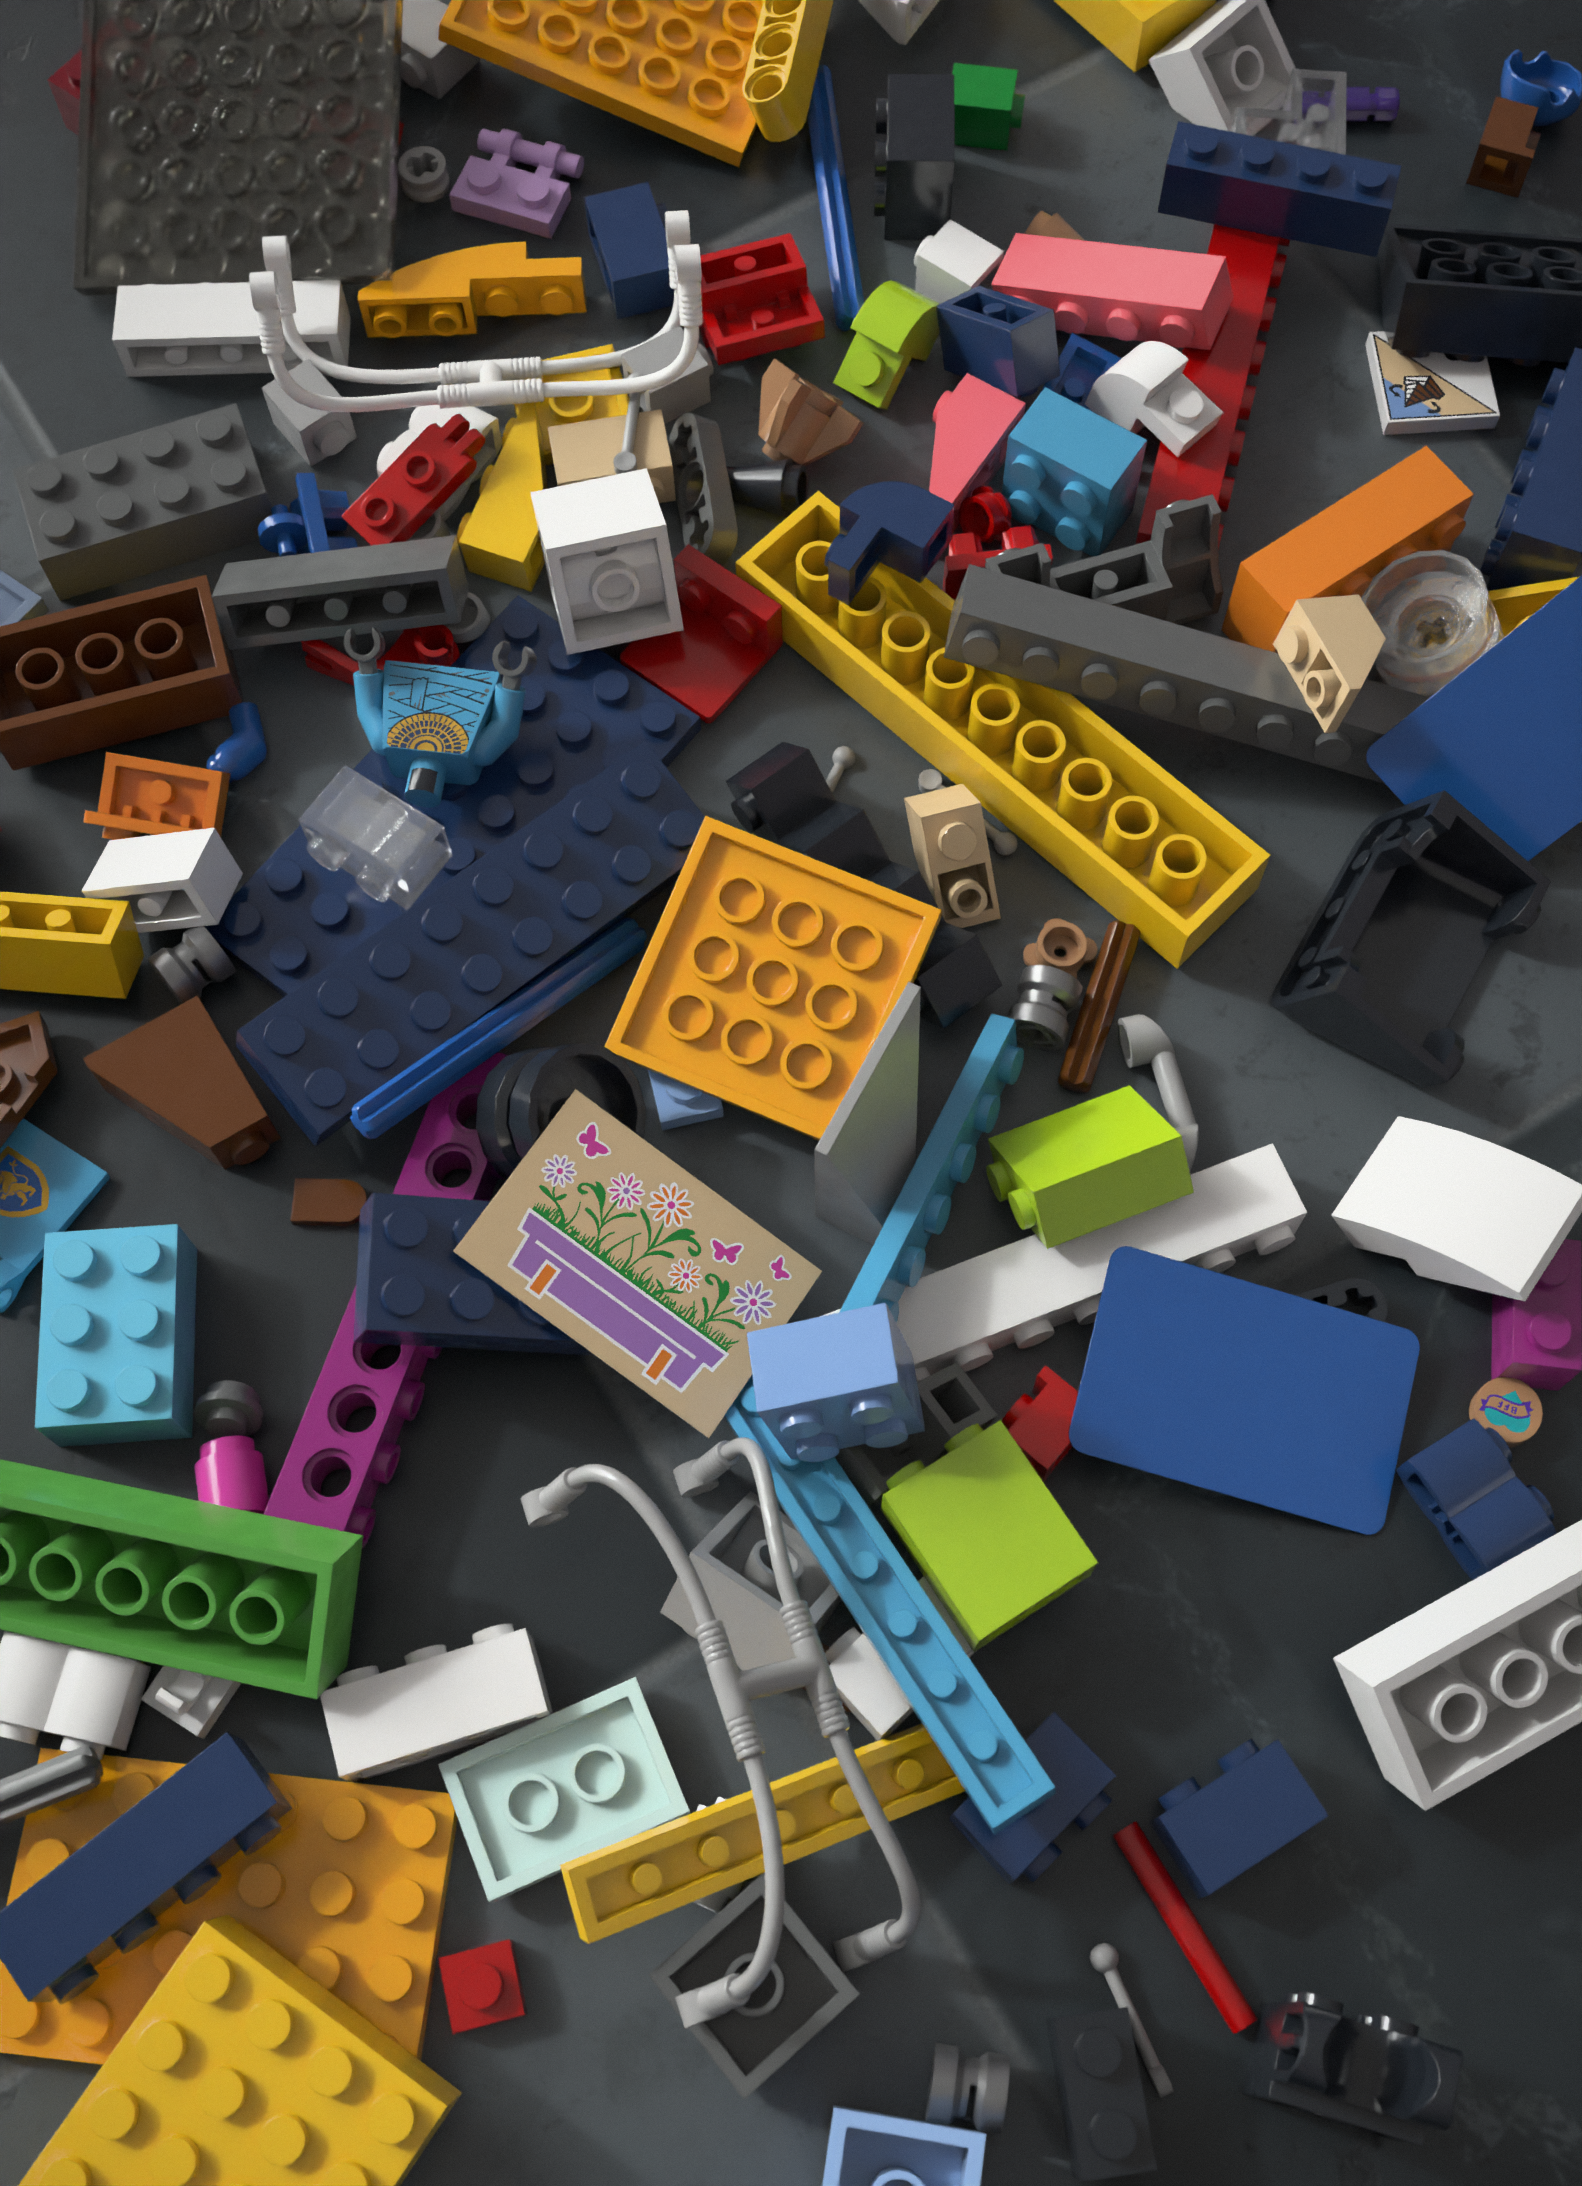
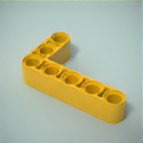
M763 0L743 82V95L765 139L771 142H781L792 138L805 124L833 0Z

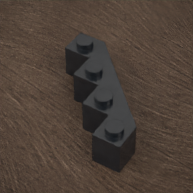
M781 742L726 780L735 798L731 802L732 811L740 824L748 832H754L760 838L938 908L920 871L890 861L864 809L835 800L809 749ZM942 916L913 984L921 987L920 1017L942 1028H946L1000 988L1002 983L977 934L946 923Z

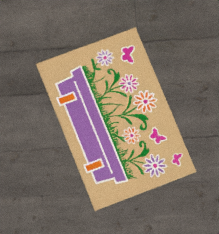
M576 1089L453 1251L708 1438L752 1375L747 1332L787 1324L822 1272Z

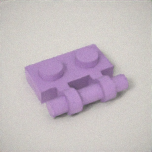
M482 129L478 136L477 148L479 151L493 154L489 161L470 155L449 195L452 210L551 239L571 201L569 183L559 181V178L563 174L578 179L583 171L584 158L566 152L564 145L547 141L544 145L522 140L520 133L508 129H502L500 133ZM517 162H521L538 168L534 174L514 167Z

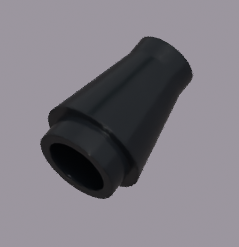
M792 459L739 467L727 466L733 502L788 517L791 512H794L807 501L809 487L807 468L804 465H795Z

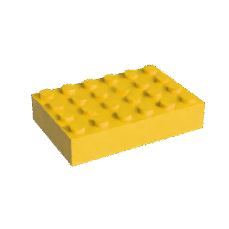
M224 1915L204 1921L18 2186H400L462 2092L232 1917Z

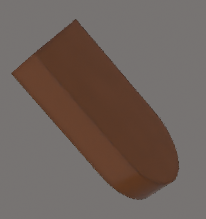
M295 1178L290 1221L293 1225H353L360 1221V1209L368 1200V1197L363 1187L353 1180Z

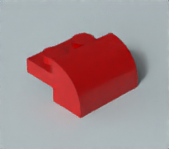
M791 233L700 255L703 324L699 326V331L705 348L711 347L718 365L742 361L749 357L788 347H797L803 343L825 338L824 319L809 289L807 267Z

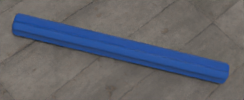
M821 64L818 66L807 119L835 320L838 328L842 331H847L851 329L853 320L864 304L831 70L826 65Z
M623 918L353 1105L350 1117L353 1126L367 1139H374L383 1134L643 950L644 941L647 939L644 928L639 927L633 918Z

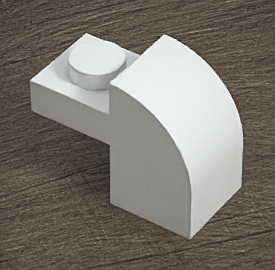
M1157 341L1141 343L1102 374L1093 384L1085 402V405L1092 412L1135 434L1146 426L1177 457L1216 426L1223 414L1182 373L1189 359L1175 348Z

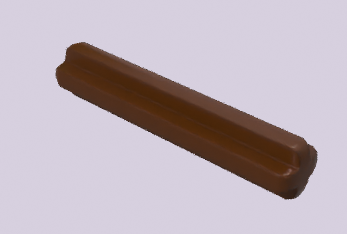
M1115 920L1108 924L1059 1073L1058 1083L1065 1089L1073 1090L1077 1093H1087L1091 1089L1140 937L1139 929L1133 924H1126L1120 920Z

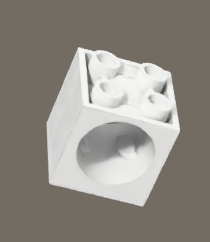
M647 469L530 492L551 594L568 655L684 630L667 526Z

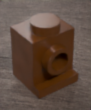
M1496 96L1466 184L1519 197L1541 133L1531 131L1538 107Z

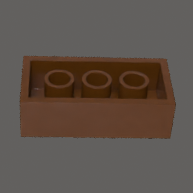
M207 575L0 626V751L11 769L15 771L229 715V709L232 706L244 702L232 650H228L211 598L213 589Z

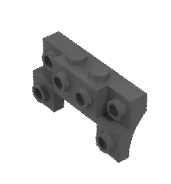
M1213 494L1191 501L1179 500L1168 505L1166 508L1156 510L1150 541L1050 569L1051 559L1044 544L1040 543L1023 549H1007L995 557L986 559L985 569L1179 625L1216 614L1219 611L1223 595L1218 558V532L1222 512Z

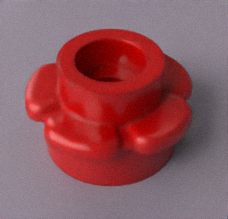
M990 486L977 487L973 490L972 496L966 498L960 505L959 522L963 532H973L979 535L981 542L991 543L995 539L1001 541L1003 533L1011 528V506L1002 493H994Z

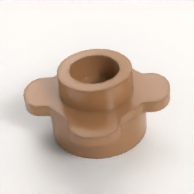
M1054 918L1044 924L1037 942L1028 944L1024 948L1023 960L1027 966H1051L1063 970L1077 979V972L1084 963L1095 960L1097 945L1091 938H1086L1078 926L1063 919ZM1056 949H1063L1066 955L1064 957H1057L1054 951Z

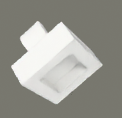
M163 1666L141 1700L196 1736L205 1739L241 1683Z

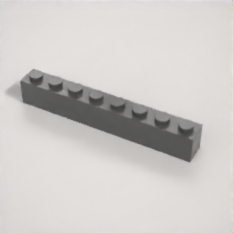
M971 564L967 568L952 608L944 658L1381 783L1384 782L1367 763V750L1374 742L1430 698L1366 679L1337 731L1325 733L1311 708L1305 702L1304 696L1278 653Z

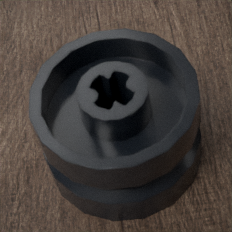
M586 1043L565 1044L554 1048H529L503 1058L486 1077L477 1098L476 1129L483 1154L498 1175L506 1180L509 1178L575 1089L641 1138H644L645 1103L639 1081L624 1059L604 1046Z

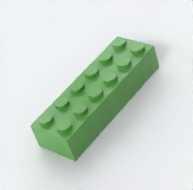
M0 1459V1630L318 1699L347 1667L363 1535Z

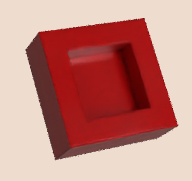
M507 1939L438 1958L453 2034L528 2015L513 1940Z

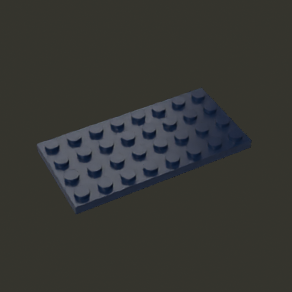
M517 595L488 626L485 632L450 666L498 672L494 667L492 655L495 647L502 641L510 642L508 664L512 670L520 666L522 651L525 646L530 647L537 657L536 667L529 676L523 677L521 680V686L526 689L519 736L516 741L492 765L483 767L478 781L474 784L445 783L440 805L432 808L420 807L407 801L404 795L408 779L392 775L386 757L379 755L372 749L230 899L218 925L204 927L217 941L226 955L281 996L285 997L642 742L646 741L667 768L701 730L700 716L599 649L568 655L559 622Z

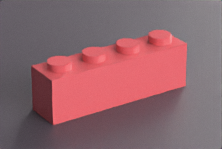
M1020 233L1015 234L991 283L994 291L1053 309L1055 326L1058 331L1070 334L1081 333L1111 337L1122 341H1157L1176 348L1188 347L1204 350L1211 349L1234 298L1226 256Z

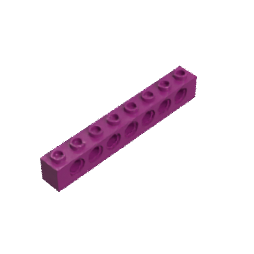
M497 1052L430 1100L393 1194L490 1201L497 1180L506 1179L498 1175L483 1154L477 1129H468L464 1127V1124L470 1116L477 1113V1098L488 1073L508 1055ZM467 1169L471 1171L469 1179L458 1187L449 1188L441 1185L445 1175L452 1170ZM355 1286L264 1515L363 1535V1549L370 1538L375 1524L376 1510L372 1509L371 1505L380 1483L388 1484L391 1481L399 1462L401 1448L400 1445L395 1443L404 1420L412 1421L421 1406L425 1384L420 1382L424 1368L428 1358L436 1359L443 1347L395 1345L401 1347V1353L396 1363L382 1370L371 1368L370 1363L374 1353L384 1346L394 1344L353 1342ZM364 1406L376 1408L375 1420L369 1428L357 1433L346 1431L347 1419L353 1411ZM337 1469L351 1470L350 1484L343 1493L334 1497L322 1496L321 1486L329 1473Z

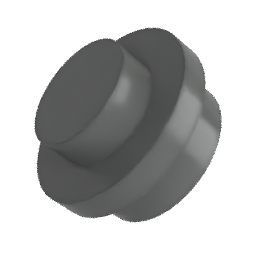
M228 1380L215 1382L207 1388L206 1394L197 1400L194 1417L197 1423L206 1429L208 1434L214 1438L254 1434L261 1427L264 1413L259 1404V1394L252 1387L241 1382Z

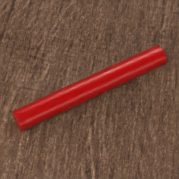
M1135 1821L1114 1834L1113 1838L1231 2032L1235 2034L1258 2019L1138 1822Z

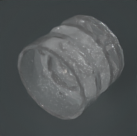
M1445 550L1418 551L1393 561L1372 579L1361 597L1386 638L1375 660L1383 683L1426 697L1433 696L1504 638L1482 572L1466 557Z

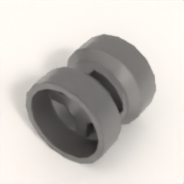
M204 926L191 927L183 933L182 942L172 949L163 947L147 958L155 972L180 1004L197 995L200 998L203 987L212 981L221 983L236 972L228 956ZM193 960L197 963V966H194Z
M1030 965L1024 968L1017 988L1021 996L1019 1003L1011 1006L1007 1018L1015 1019L1018 1042L1035 1049L1047 1051L1058 1050L1063 1047L1070 1026L1066 1020L1067 1014L1076 1009L1083 988L1075 977L1051 966Z
M936 2043L930 2073L926 2121L949 2125L957 2118L970 2120L977 2130L1001 2134L1009 2088L1010 2055L986 2052L980 2058L965 2056L958 2046ZM970 2085H974L973 2093L969 2092Z

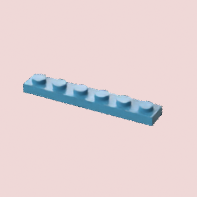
M991 1013L840 1312L886 1303L897 1324L899 1316L898 1302L906 1286L914 1287L920 1279L926 1258L925 1247L932 1233L939 1235L946 1226L951 1210L950 1196L957 1182L965 1183L969 1179L976 1159L975 1146L982 1132L990 1133L996 1124L1000 1110V1095L1006 1083L1010 1085L1015 1084L1021 1072L1024 1050L1017 1047L1015 1019Z

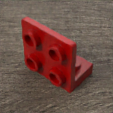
M688 544L673 559L684 630L632 641L620 654V661L623 666L700 716L702 721L712 723L783 645L782 605Z

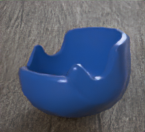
M1519 49L1514 50L1504 61L1500 81L1501 98L1538 107L1532 126L1550 125L1570 117L1582 102V73L1569 63L1552 60L1547 51H1542L1530 62H1523V53Z

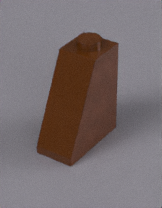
M198 995L83 1058L90 1071L107 1093L224 1170L235 1164L243 1165L257 1160L267 1152L270 1144L281 1139Z

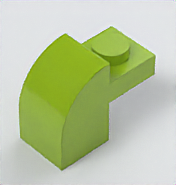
M893 280L881 284L867 298L852 322L850 328L857 332L833 383L872 405L887 410L911 358L926 362L940 333L936 306L940 303Z

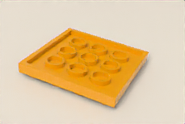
M705 816L604 1047L628 1062L820 1141L908 981L914 983L942 917V910Z

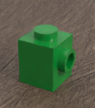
M954 63L952 75H954V145L1008 150L1011 128L1021 129L1024 113L1025 94L1016 93L1018 70Z

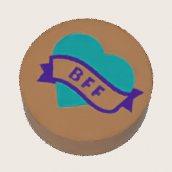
M1499 1377L1488 1381L1475 1393L1469 1406V1419L1475 1418L1484 1428H1493L1502 1436L1509 1448L1526 1442L1536 1433L1542 1422L1543 1411L1539 1397L1529 1385L1515 1378Z

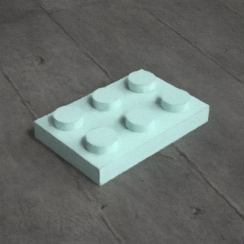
M636 1677L438 1764L490 1903L501 1900L562 1872L560 1865L691 1814Z

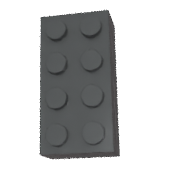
M237 403L12 469L38 561L59 601L259 541L258 527L265 518L271 516L272 505Z

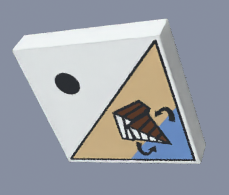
M1384 331L1369 332L1365 346L1383 435L1492 429L1496 427L1500 413L1487 356L1481 362H1466L1456 359L1452 354L1430 352L1429 356L1424 358L1407 357L1399 354L1395 349H1391Z

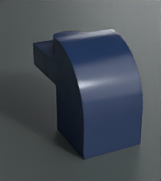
M878 482L853 492L840 504V534L831 543L824 561L825 567L828 568V595L849 605L880 562L922 583L952 541L955 505L921 487L905 482Z

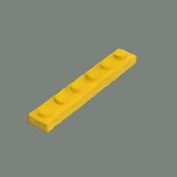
M923 1724L854 1750L863 1772L889 1822L966 1791ZM837 1757L770 1783L781 1837L783 1864L871 1830ZM752 1790L561 1864L562 1875L580 1938L588 1944L765 1873L762 1839Z

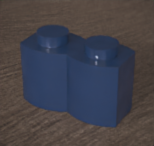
M1475 1418L1413 1456L1396 1469L1411 1497L1427 1518L1437 1527L1444 1543L1472 1581L1557 1534L1551 1522L1554 1520V1512L1546 1497L1536 1487L1532 1485L1525 1486L1515 1476L1509 1464L1513 1460L1512 1453L1505 1440L1493 1428H1484Z

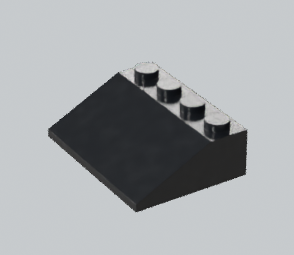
M1387 223L1379 253L1383 329L1391 349H1395L1399 354L1412 358H1424L1429 356L1430 352L1452 354L1456 359L1466 362H1481L1485 359V356L1507 358L1514 364L1529 367L1537 366L1541 361L1562 362L1567 366L1575 347L1582 349V238Z

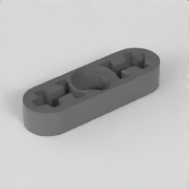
M684 413L675 422L669 438L674 486L685 547L688 544L713 561L722 565L731 557L734 551L738 527L720 428L714 420L692 413Z

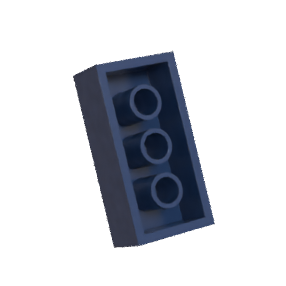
M1575 347L1565 371L1554 368L1541 403L1550 406L1547 408L1538 405L1525 439L1528 440L1526 447L1533 450H1522L1510 481L1512 483L1510 493L1517 496L1506 495L1494 527L1497 528L1494 539H1491L1479 569L1480 574L1489 576L1484 592L1571 578L1582 557V349Z
M372 1193L360 1209L353 1342L594 1355L453 1252L491 1201Z

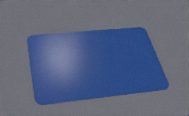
M1582 575L1374 742L1366 753L1369 767L1404 805L1445 790L1527 861L1582 821Z
M1123 1246L1117 1248L1109 1259L1070 1424L1069 1440L1072 1446L1083 1454L1366 1535L1375 1534L1381 1530L1386 1519L1420 1344L1416 1335L1403 1327L1134 1247Z

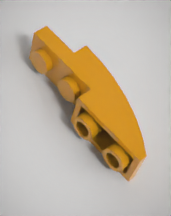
M526 241L490 244L437 255L390 273L358 291V303L367 337L386 338L477 334L478 316L506 317L510 315L586 313L587 300L581 257L529 259Z

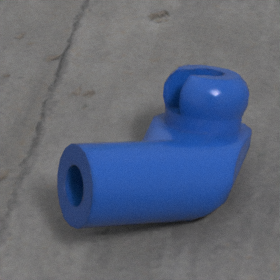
M251 702L238 703L229 709L233 735L218 746L215 754L211 755L206 762L207 769L231 773L229 783L247 776L266 757L267 746L257 705Z

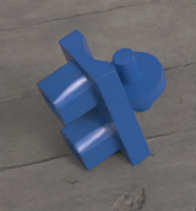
M297 473L296 484L299 496L290 503L289 511L288 507L282 504L273 506L271 508V516L265 518L258 527L259 541L262 547L270 552L279 553L280 557L297 555V553L306 554L358 547L354 537H327L326 530H347L348 523L341 517L349 508L347 493L318 490L314 473Z

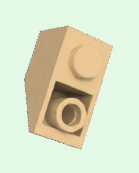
M1359 595L1297 599L1273 645L1325 733H1333L1337 731L1362 688L1386 638Z
M963 784L904 798L915 858L928 889L938 908L942 910L945 922L959 928H965L1000 919L981 802Z

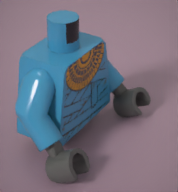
M372 627L374 647L371 652L362 655L355 645V630L350 628L344 636V647L350 657L358 660L359 671L353 673L358 719L373 751L386 757L391 774L398 778L408 779L404 795L407 801L427 808L440 805L445 783L474 784L478 781L483 767L492 765L516 741L519 736L526 689L521 686V680L523 677L529 676L537 664V657L530 647L525 646L523 648L522 662L514 670L508 664L510 642L502 641L495 647L492 655L494 667L498 672L385 660L383 671L377 669L376 660L385 651L386 642L384 635L378 629Z

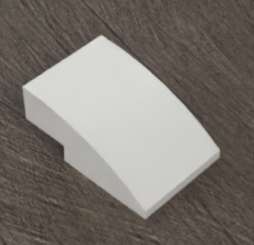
M1398 1116L1331 1216L1354 1247L1405 1259L1418 1276L1526 1301L1582 1213V1184L1530 1158L1494 1143L1435 1124Z

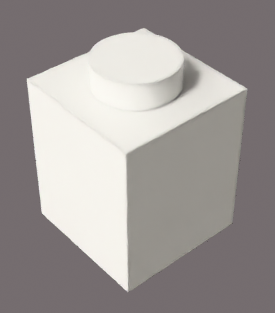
M950 219L935 236H927L917 249L914 257V265L916 266L915 291L941 304L977 286L993 290L991 283L1003 261L1004 251Z

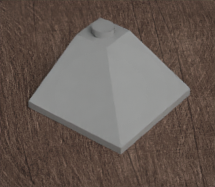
M909 981L815 1148V1217L871 1245H874L916 1163L921 987Z

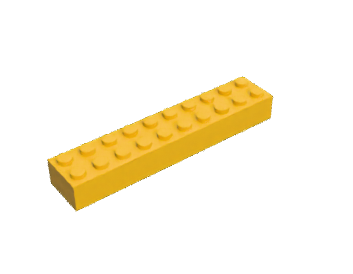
M820 491L812 495L735 562L736 576L782 605L783 641L956 785L963 784L981 802L982 807L1115 918L1126 924L1135 925L1140 931L1139 938L1176 969L1258 889L1271 855L1072 694L944 658L950 618L955 600L925 577L922 583H919L880 562L849 605L828 595V568L825 567L824 561L831 543L840 534V507Z

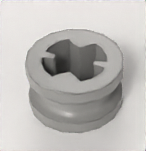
M419 146L406 151L400 157L398 168L402 178L403 191L408 198L416 202L428 203L442 198L447 193L450 186L445 157L439 150L433 147Z

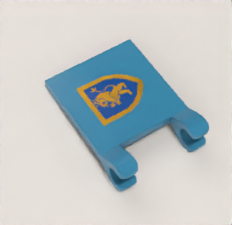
M24 1118L0 1148V1313L4 1312L12 1304L26 1276L43 1258L45 1233L65 1232L110 1179L106 1171Z

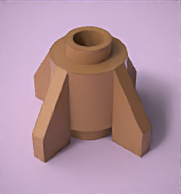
M774 358L763 375L761 383L758 435L766 442L762 452L774 461L792 459L794 462L806 466L852 443L864 422L841 407L844 402L838 397L824 392L801 377L799 378L800 375Z

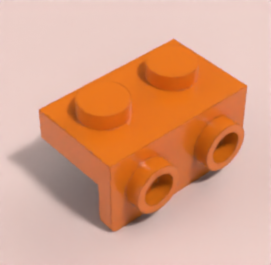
M106 752L98 812L85 810L83 822L102 825V838L112 840L140 837L141 832L158 835L215 828L221 837L231 773Z

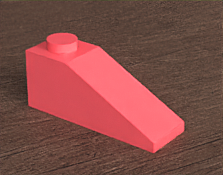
M968 373L953 392L947 390L942 394L932 416V421L936 423L929 492L955 505L952 533L960 524L959 508L961 503L966 498L971 497L973 490L977 487L987 486L1005 462L1008 436L1024 416L1026 405L1025 402Z

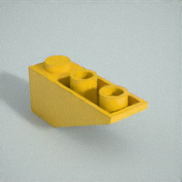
M534 402L523 403L517 418L512 417L507 422L503 432L500 455L495 465L490 464L485 469L480 483V497L472 513L467 512L463 516L457 533V542L469 572L532 592L545 564L530 492L548 489L543 434Z

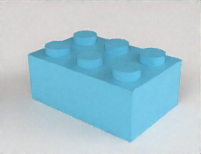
M178 1224L45 1233L35 1429L59 1447L192 1438L197 1248Z

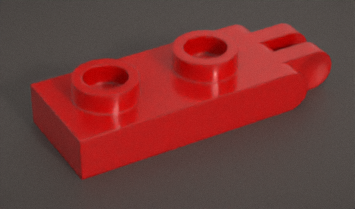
M461 414L452 416L442 427L437 423L429 425L341 517L370 545L407 541L475 471L477 461L473 457L484 446L485 436L475 428L469 430L470 422Z

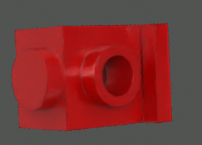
M1046 1365L1038 1373L1032 1389V1393L1037 1397L1033 1399L1027 1393H1024L1002 1419V1423L1043 1482L1073 1448L1069 1440V1429L1078 1395L1076 1389Z

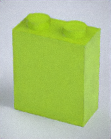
M1130 1085L988 1138L994 1163L986 1166V1172L996 1198L999 1202L1008 1200L1019 1227L1022 1230L1031 1228L1047 1249L1194 1193L1182 1135Z
M1001 1420L984 1431L979 1423L962 1430L944 1445L948 1454L926 1468L921 1460H917L899 1470L887 1480L886 1485L890 1491L883 1494L881 1504L882 1513L973 1652L1090 1577L1098 1564Z

